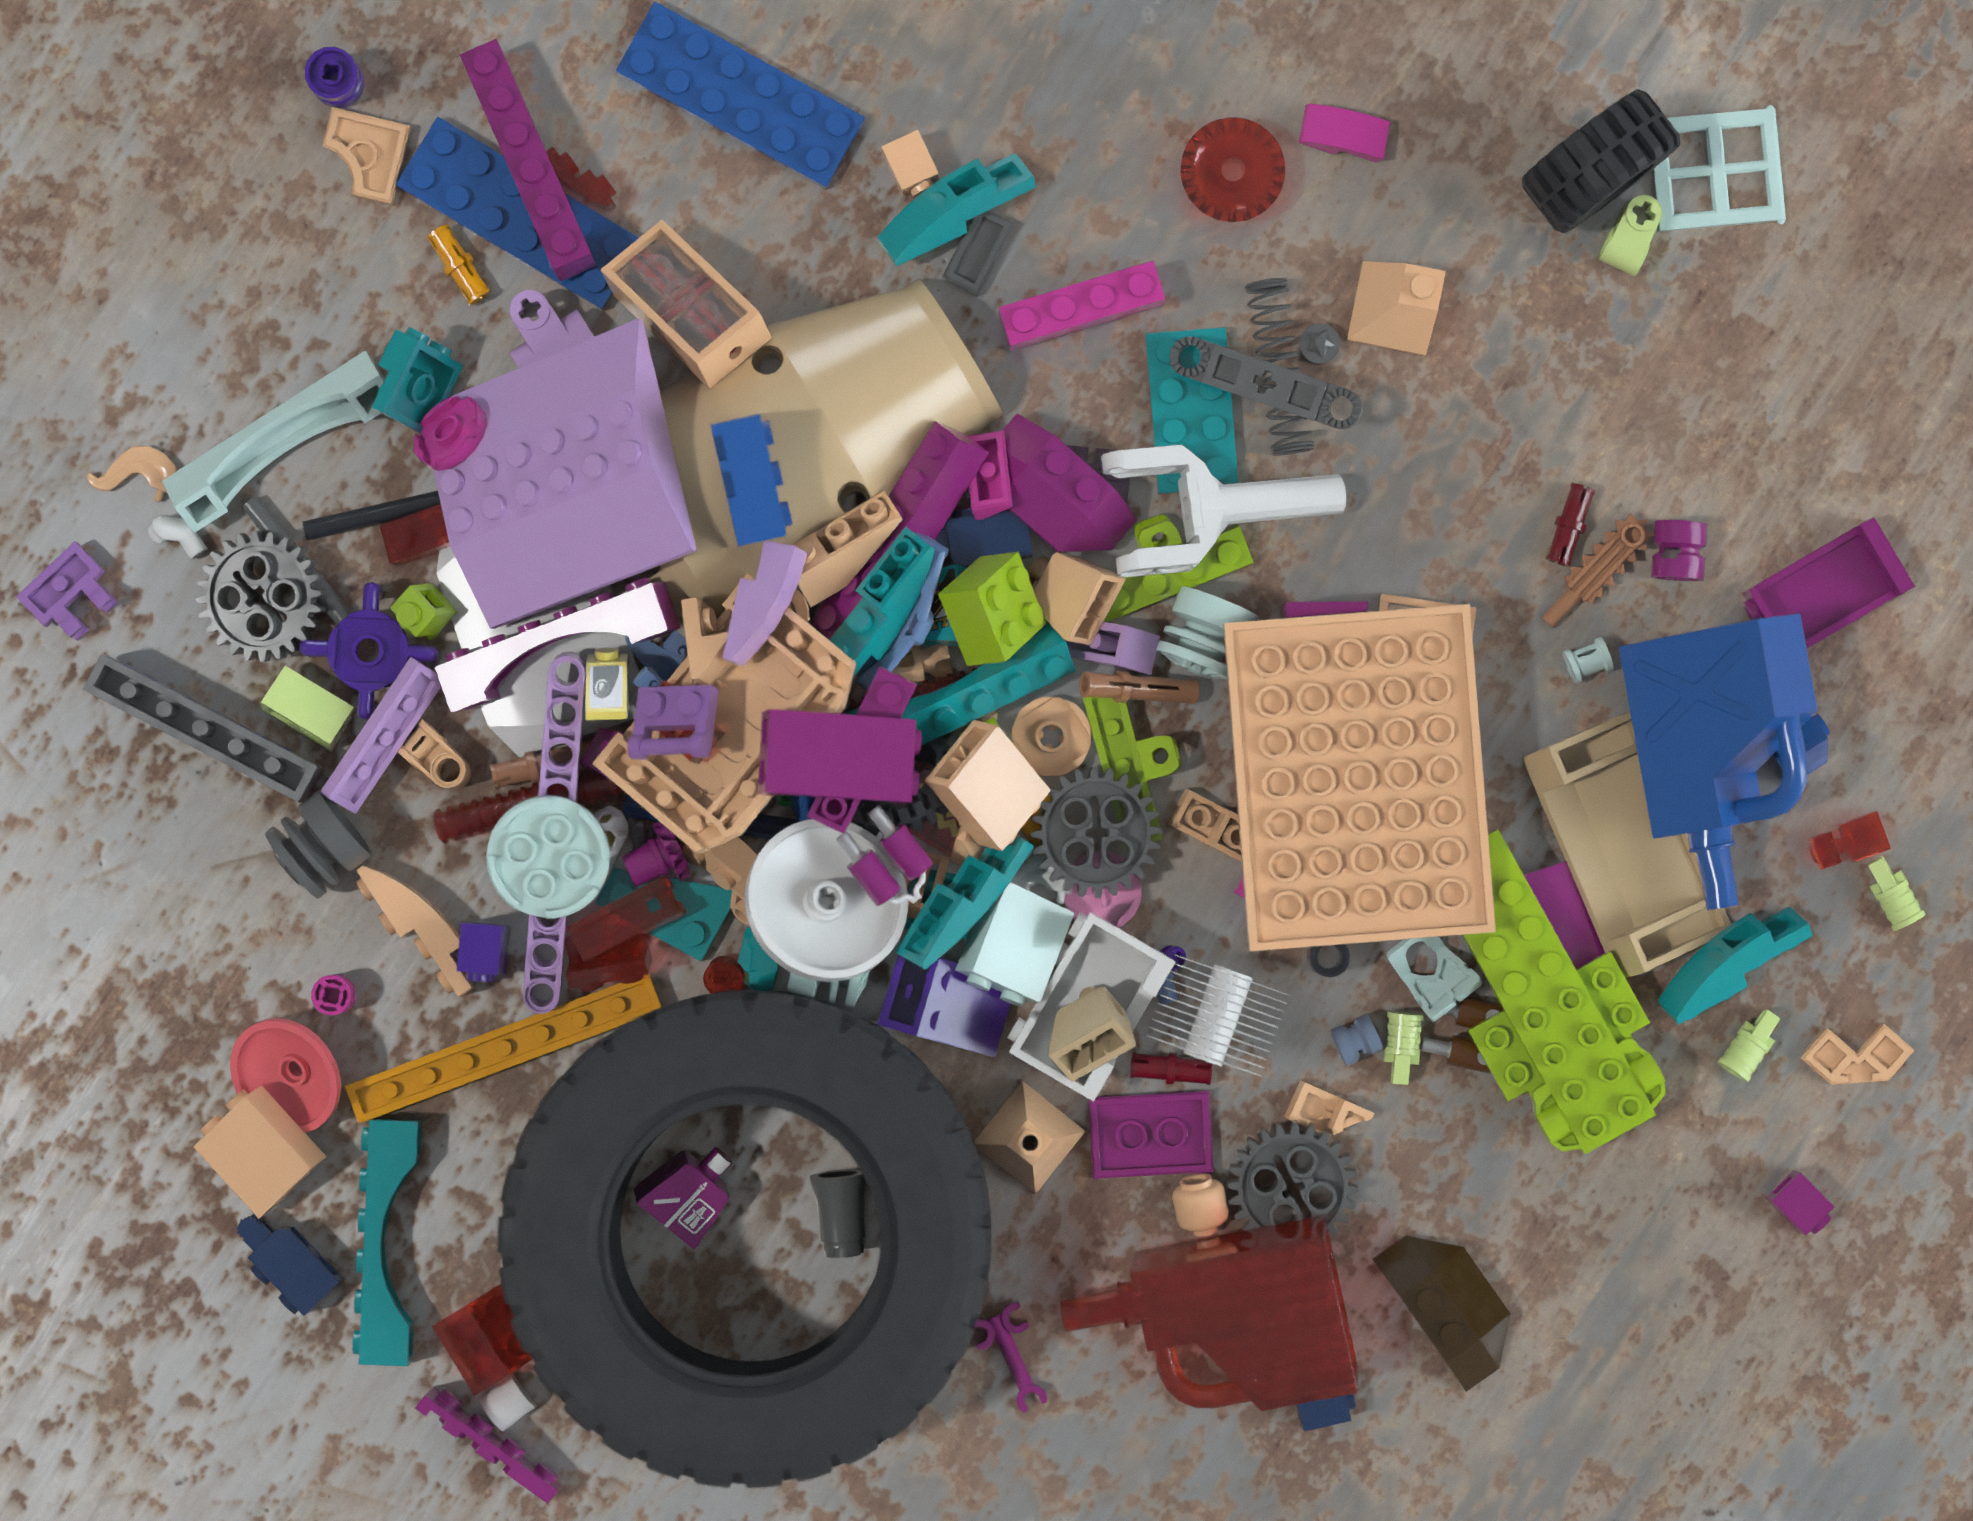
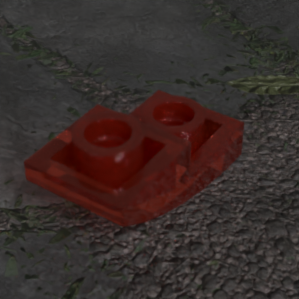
M553 146L546 151L558 179L573 193L603 210L611 212L617 208L611 199L617 193L603 174L596 178L589 169L576 178L574 175L580 169L566 151L559 155Z

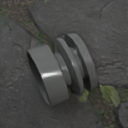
M321 790L315 792L298 806L301 816L306 823L305 825L300 827L289 817H284L281 820L282 826L289 835L288 838L276 827H272L265 832L266 839L282 868L298 885L307 889L316 898H320L327 893L319 875L332 886L340 882L332 866L336 861L348 871L353 872L373 856L371 849L350 820L332 800L320 792Z

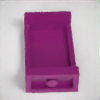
M1875 517L1744 591L1742 594L1746 601L1742 605L1750 620L1800 613L1806 648H1809L1896 596L1904 594L1914 588L1915 585Z
M768 709L762 712L757 795L774 796L783 794L895 802V804L911 803L912 795L916 796L919 789V773L913 770L914 754L918 755L921 749V731L916 730L915 719Z

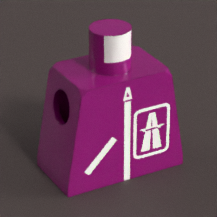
M714 1147L701 1162L688 1151H680L633 1189L636 1202L694 1250L700 1244L730 1197L727 1184L720 1176L733 1162L718 1147Z

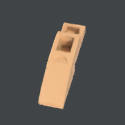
M739 837L702 854L695 852L680 839V848L688 862L695 866L700 865L708 871L721 888L732 890L730 908L739 921L749 925L745 908V887L749 870L757 854Z
M362 865L356 869L361 877L356 883L368 901L375 899L383 912L378 917L390 935L397 932L400 938L407 937L414 931L419 937L414 940V943L426 960L432 957L441 971L436 973V976L446 992L450 994L455 991L457 996L460 997L474 989L476 986L473 981L466 980L467 972H457L458 958L454 953L459 951L460 933L444 914L422 894L399 879L370 866Z

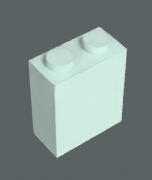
M1010 882L987 912L971 928L955 970L968 976L966 982L976 988L989 991L990 987L1002 992L1000 998L1013 1005L1023 1007L1024 1002L1040 1003L1073 919L1074 912Z

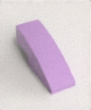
M764 541L756 580L743 578L739 580L722 659L735 665L744 666L762 647L777 627L791 602L801 578L807 552L796 546Z

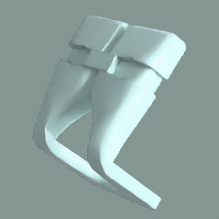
M1439 936L1403 939L1386 954L1395 971L1432 1022L1437 1021L1455 1007L1456 1000L1461 1002L1479 988L1483 982L1472 968L1469 969L1464 961L1444 945ZM1419 941L1424 942L1437 954V968L1434 975H1417L1410 971L1405 955L1407 949L1412 944Z

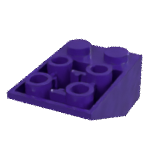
M898 955L878 1025L995 1057L1011 1004L1000 998L1002 992L990 987L989 991H985L966 982L968 976L955 970L958 962L940 957L925 970Z

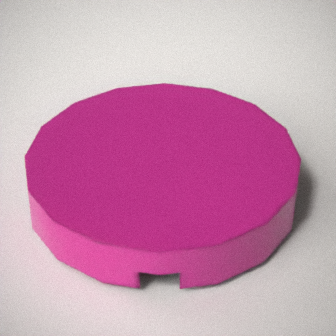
M458 396L440 402L424 416L420 423L424 428L420 436L417 433L415 434L413 440L414 453L428 468L437 471L451 469L462 463L476 450L483 439L487 426L485 411L477 402L467 396L466 399H460Z

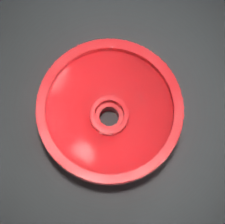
M264 1019L247 1028L234 1044L230 1059V1072L237 1094L243 1089L249 1094L262 1085L305 1133L317 1129L333 1115L341 1095L340 1073L329 1048L309 1028L289 1019Z

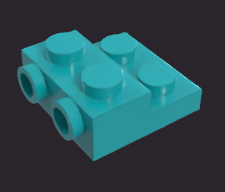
M411 327L407 328L406 333L395 329L378 364L379 367L388 371V374L378 390L372 408L420 434L424 428L420 424L424 416L435 405L449 397L464 365L450 358L451 349L432 340L428 345L429 336Z

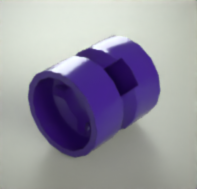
M323 47L315 51L307 60L305 80L311 91L325 105L334 108H346L360 98L364 89V75L355 60L345 50L337 47Z

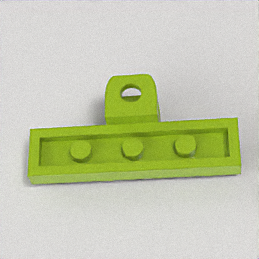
M1163 513L1137 522L1134 526V536L1139 549L1183 545L1178 530ZM1237 523L1225 528L1199 564L1189 572L1124 577L1126 580L1104 622L1111 621L1178 594L1181 586L1193 588L1254 563L1239 524ZM1162 532L1158 540H1152L1156 533Z
M1083 697L1103 774L1107 768L1113 769L1114 781H1117L1121 775L1127 774L1128 782L1126 787L1130 788L1140 783L1142 787L1137 795L1138 798L1151 796L1152 801L1145 809L1147 812H1157L1149 781L1171 775L1182 767L1176 739L1172 736H1155L1137 741L1127 702L1117 703L1113 698ZM1160 748L1168 752V759L1163 764L1159 763L1155 757L1157 750ZM1112 800L1111 804L1116 822H1119L1125 815V808L1120 801ZM1158 816L1150 820V826L1161 828ZM1163 832L1151 835V841L1153 842L1164 839Z

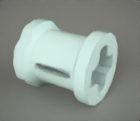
M1602 637L1594 639V644L1573 652L1569 649L1562 651L1568 673L1575 684L1581 683L1583 677L1598 671L1605 670L1609 672L1614 670L1611 655Z

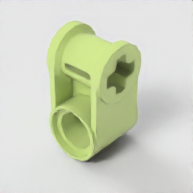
M1640 195L1627 202L1621 209L1614 227L1609 232L1598 260L1636 276L1646 258L1650 242L1661 221L1662 210L1659 202L1648 195ZM1644 206L1646 208L1644 214L1649 217V220L1638 224L1636 222L1637 215L1632 210Z

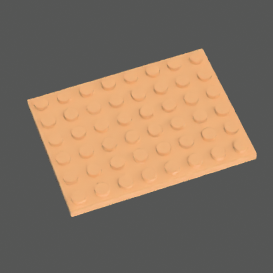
M1470 604L1224 623L1249 951L1496 932Z

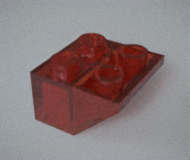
M501 1283L432 1326L474 1396L533 1360L529 1352H523L510 1321L514 1315L510 1305L505 1303Z

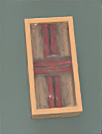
M660 220L601 269L614 297L637 319H642L644 326L709 389L772 338L760 312L663 220Z

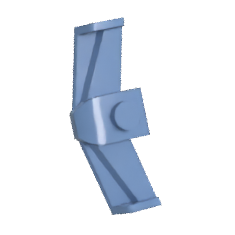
M916 533L917 536L935 549L926 581L906 623L881 660L878 661L873 656H870L858 671L856 683L867 691L879 667L881 666L889 671H893L913 645L919 646L923 644L933 625L934 615L930 609L944 558L947 557L949 549L927 535Z

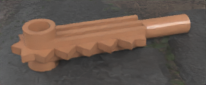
M1630 513L1625 521L1615 520L1616 533L1604 532L1605 544L1593 543L1594 556L1581 555L1583 568L1570 567L1571 574L1564 576L1567 582L1566 586L1569 589L1541 618L1554 628L1580 600L1583 602L1587 601L1593 605L1595 597H1603L1601 585L1614 586L1612 573L1625 574L1624 561L1636 562L1635 550L1648 551L1646 541L1654 534L1646 529L1647 519L1637 520Z

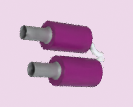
M878 806L868 815L884 834L879 843L909 881L920 876V880L914 887V896L903 894L899 897H893L901 889L900 885L873 850L868 849L863 852L848 831L845 834H841L836 841L852 860L847 866L848 870L876 906H880L888 900L895 904L909 900L913 904L922 897L920 888L926 881L925 871L931 867L933 861L905 824L901 823L895 826L883 809Z

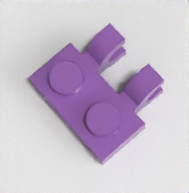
M76 541L16 596L43 626L48 627L55 620L69 637H74L77 641L89 629L68 609L74 601L85 593L98 609H103L106 613L118 603L115 597L97 581L105 571Z

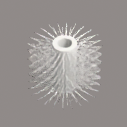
M1195 962L1211 968V975L1181 966L1210 977L1208 983H1204L1178 974L1207 985L1205 992L1175 982L1204 993L1202 1000L1172 990L1201 1001L1200 1006L1196 1007L1164 995L1161 996L1198 1009L1197 1015L1161 1003L1158 1004L1195 1017L1194 1023L1161 1012L1157 1013L1192 1025L1191 1031L1155 1019L1152 1020L1189 1033L1188 1039L1152 1027L1149 1028L1186 1041V1046L1182 1047L1153 1036H1146L1183 1049V1053L1218 1066L1225 1064L1261 1076L1224 1062V1058L1228 1056L1264 1068L1227 1054V1050L1232 1048L1267 1060L1229 1044L1232 1039L1270 1052L1232 1038L1235 1031L1273 1044L1235 1030V1027L1238 1023L1274 1035L1238 1022V1018L1241 1015L1276 1027L1241 1014L1242 1007L1271 1016L1243 1004L1245 999L1271 1007L1246 997L1248 991L1274 999L1250 990L1251 983L1271 990L1274 989L1253 982L1252 977L1215 964L1213 967Z

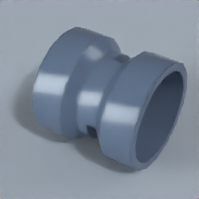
M1367 1013L1355 1018L1354 1024L1350 1025L1349 1029L1340 1025L1330 1030L1334 1043L1346 1066L1358 1062L1359 1053L1373 1055L1384 1050Z

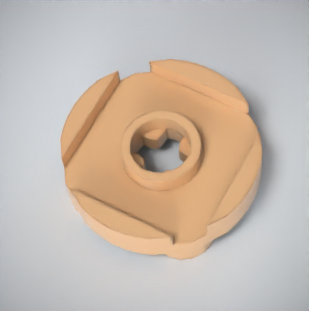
M1041 697L1028 703L1018 713L1012 727V743L1038 775L1043 777H1059L1074 771L1085 760L1091 746V727L1085 713L1075 703L1060 697ZM1049 726L1052 730L1059 728L1063 734L1058 738L1060 746L1054 748L1051 744L1042 745L1040 739L1044 737V732L1042 731L1044 727Z

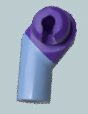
M1172 945L1166 946L1159 951L1176 961L1171 969L1172 972L1168 974L1157 993V998L1161 1004H1168L1174 1001L1161 995L1175 1000L1179 999L1177 992L1172 991H1176L1174 983L1169 980H1172L1175 973H1177L1180 968L1178 965H1184L1186 959H1184L1186 958L1184 949Z

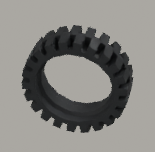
M940 736L922 745L919 754H914V761L927 762L937 766L950 750V746L945 738ZM925 783L918 789L916 796L912 795L911 803L895 804V802L861 800L851 820L854 824L856 823V825L867 829L874 836H877L881 830L868 814L874 808L880 806L895 826L904 823L907 828L913 827L916 833L924 830L923 822L927 821L930 825H933L938 821L936 814L939 813L945 816L949 809Z

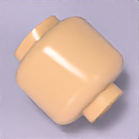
M1198 1173L1188 1175L1182 1178L1180 1185L1174 1189L1172 1199L1177 1223L1182 1229L1193 1231L1195 1236H1209L1218 1231L1217 1227L1227 1220L1229 1211L1224 1186L1218 1180L1212 1179L1210 1174Z

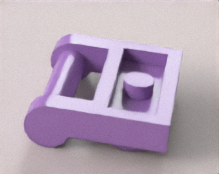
M712 685L639 687L633 735L630 736L627 743L629 757L633 760H643L649 755L691 754L693 758L709 757L712 749L719 690ZM695 730L690 738L651 739L652 731Z

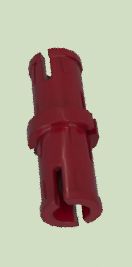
M1571 483L1562 515L1556 517L1554 524L1557 526L1549 553L1545 558L1552 563L1556 561L1558 565L1570 567L1579 536L1585 533L1587 525L1584 524L1593 495L1596 490L1590 487L1585 489L1584 485Z
M1132 1052L1130 1078L1166 1080L1167 1085H1174L1175 1081L1211 1085V1067L1213 1064L1201 1059L1177 1057V1053L1168 1052V1056Z

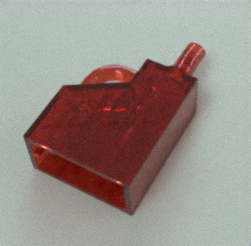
M1325 1215L1136 1251L1130 1270L1131 1281H1118L1116 1289L1060 1301L1061 1316L1066 1332L1116 1323H1123L1126 1329L1130 1326L1141 1324L1147 1352H1153L1156 1369L1164 1388L1178 1402L1193 1408L1215 1409L1253 1402L1261 1411L1358 1393L1359 1366ZM1196 1343L1231 1381L1215 1384H1198L1191 1381L1183 1373L1176 1346Z

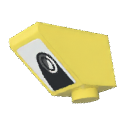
M611 647L596 649L595 654H588L586 660V720L627 719L631 701L629 653H619L618 648Z

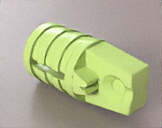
M1884 856L1869 862L1868 866L1877 883L1869 887L1875 899L1880 902L1882 910L1885 911L1888 921L1892 924L1891 928L1893 931L1902 929L1926 915L1924 910L1920 908L1918 900L1915 899L1913 891L1909 888V882L1902 870L1893 874Z
M1766 1009L1760 1013L1753 1024L1745 1021L1736 1033L1737 1037L1733 1039L1730 1047L1726 1049L1724 1056L1720 1057L1717 1063L1736 1078L1748 1083L1751 1079V1074L1755 1072L1757 1065L1763 1060V1056L1769 1052L1775 1043V1040L1769 1036L1780 1018Z
M1387 1011V1018L1389 1020L1387 1022V1043L1384 1046L1383 1061L1392 1062V1084L1408 1085L1410 1064L1419 1065L1420 1032H1422L1421 1021H1423L1424 1014L1406 1011Z

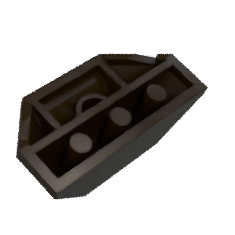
M1405 1235L1372 1258L1466 1392L1499 1369L1511 1313L1463 1246Z

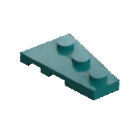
M614 868L595 904L702 962L731 910L732 890L689 881H682L680 883L678 879L662 876L635 888L627 870Z

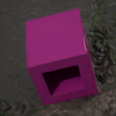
M1795 1170L1790 1172L1765 1197L1798 1233L1805 1236L1810 1231L1816 1234L1822 1230L1831 1220L1828 1213L1835 1208L1801 1172Z

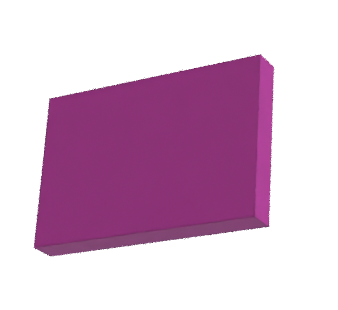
M1209 1091L1096 1097L1094 1101L1088 1099L1093 1179L1214 1172Z

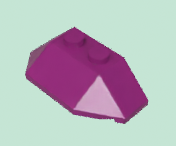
M1016 414L1004 427L1013 507L1008 509L1056 552L1111 551L1138 520L1117 490L1054 434L1023 416Z

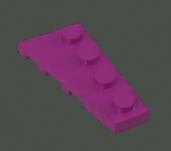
M433 1387L423 1396L415 1407L417 1411L424 1416H427L430 1411L440 1416L439 1421L442 1424V1429L455 1438L458 1436L465 1439L468 1436L473 1440L471 1446L477 1454L494 1464L501 1460L506 1464L503 1468L505 1474L548 1504L560 1489L561 1485L556 1482L558 1475L552 1469L541 1462L535 1466L524 1457L526 1450L520 1444L509 1437L502 1440L492 1432L494 1425L488 1419L477 1412L472 1416L461 1408L462 1400L452 1391L445 1387L441 1391Z

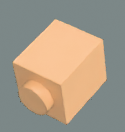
M918 130L881 146L882 154L902 196L911 193L913 197H917L932 186L934 181L939 180V173Z

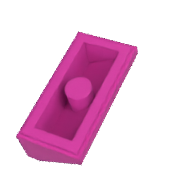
M1004 430L968 436L989 452L969 484L971 508L975 520L985 519L1013 507Z

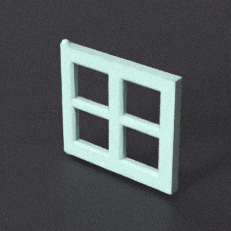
M1768 105L1766 109L1667 118L1678 133L1705 131L1708 165L1670 169L1668 157L1652 170L1655 199L1659 202L1662 210L1658 232L1776 221L1780 225L1784 224L1786 215L1776 111L1772 105ZM1760 126L1763 160L1725 164L1722 129ZM1764 171L1768 206L1729 209L1726 175ZM1709 176L1712 211L1674 214L1671 180Z

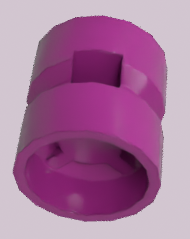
M1656 520L1653 543L1659 547V552L1652 555L1651 578L1671 581H1704L1705 558L1700 555V550L1706 547L1708 524L1685 520Z

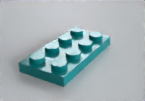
M1226 327L1146 333L1145 341L1154 447L1183 445L1202 460L1211 475L1222 484L1238 483L1231 392L1178 374L1171 366L1169 358L1171 348L1175 342L1188 336L1227 348ZM1196 346L1186 347L1180 355L1181 364L1188 369L1195 368L1201 360L1200 350ZM1180 473L1156 475L1158 495L1179 493L1178 480L1181 478Z

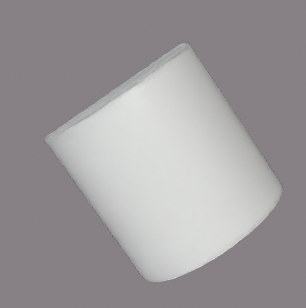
M514 1374L510 1375L479 1399L488 1417L502 1432L537 1407Z

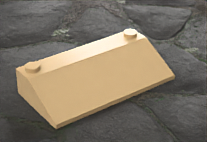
M1630 711L1522 757L1605 953L1608 951L1612 953L1625 978L1645 973L1708 943L1713 937L1731 925L1725 908L1707 910L1696 852H1688L1690 847L1687 833L1653 839Z

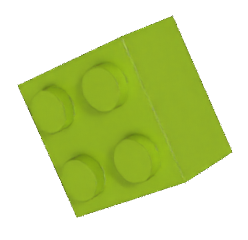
M1019 552L980 556L938 594L967 666L1006 662L1047 624Z

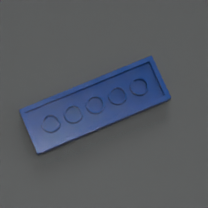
M655 1L616 69V74L826 190L865 121L864 116Z
M438 116L396 183L398 188L602 311L605 309L613 293L601 269L639 238L565 193L597 266L560 282L550 264L504 156Z

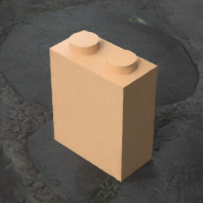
M976 720L971 722L925 779L927 785L978 845L1003 851L1007 845L1014 841L1017 832L1028 818L1040 808L1041 802L1051 791L999 726Z
M262 1085L249 1094L243 1089L226 1104L230 1112L223 1118L216 1115L203 1126L200 1132L204 1137L194 1146L195 1150L258 1219L279 1204L327 1158Z

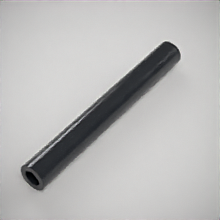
M437 490L310 519L302 523L305 537L309 541L440 511L442 507Z

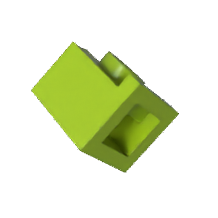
M433 583L410 585L390 607L396 614V619L404 631L415 637L426 636L429 640H433L458 613L455 607ZM428 599L434 604V606H435L436 608H434V607L428 602Z

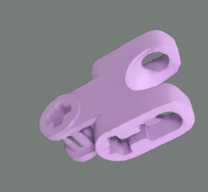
M535 290L522 291L512 299L510 315L526 341L509 352L518 368L595 337L577 309L564 318L559 319L548 300ZM529 302L533 307L541 305V308L537 310L539 318L533 322L529 317L521 318L525 314L523 306Z

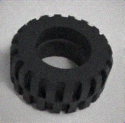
M1637 89L1607 107L1540 159L1522 177V186L1552 228L1565 234L1603 209L1668 158L1681 145L1680 135L1647 92Z

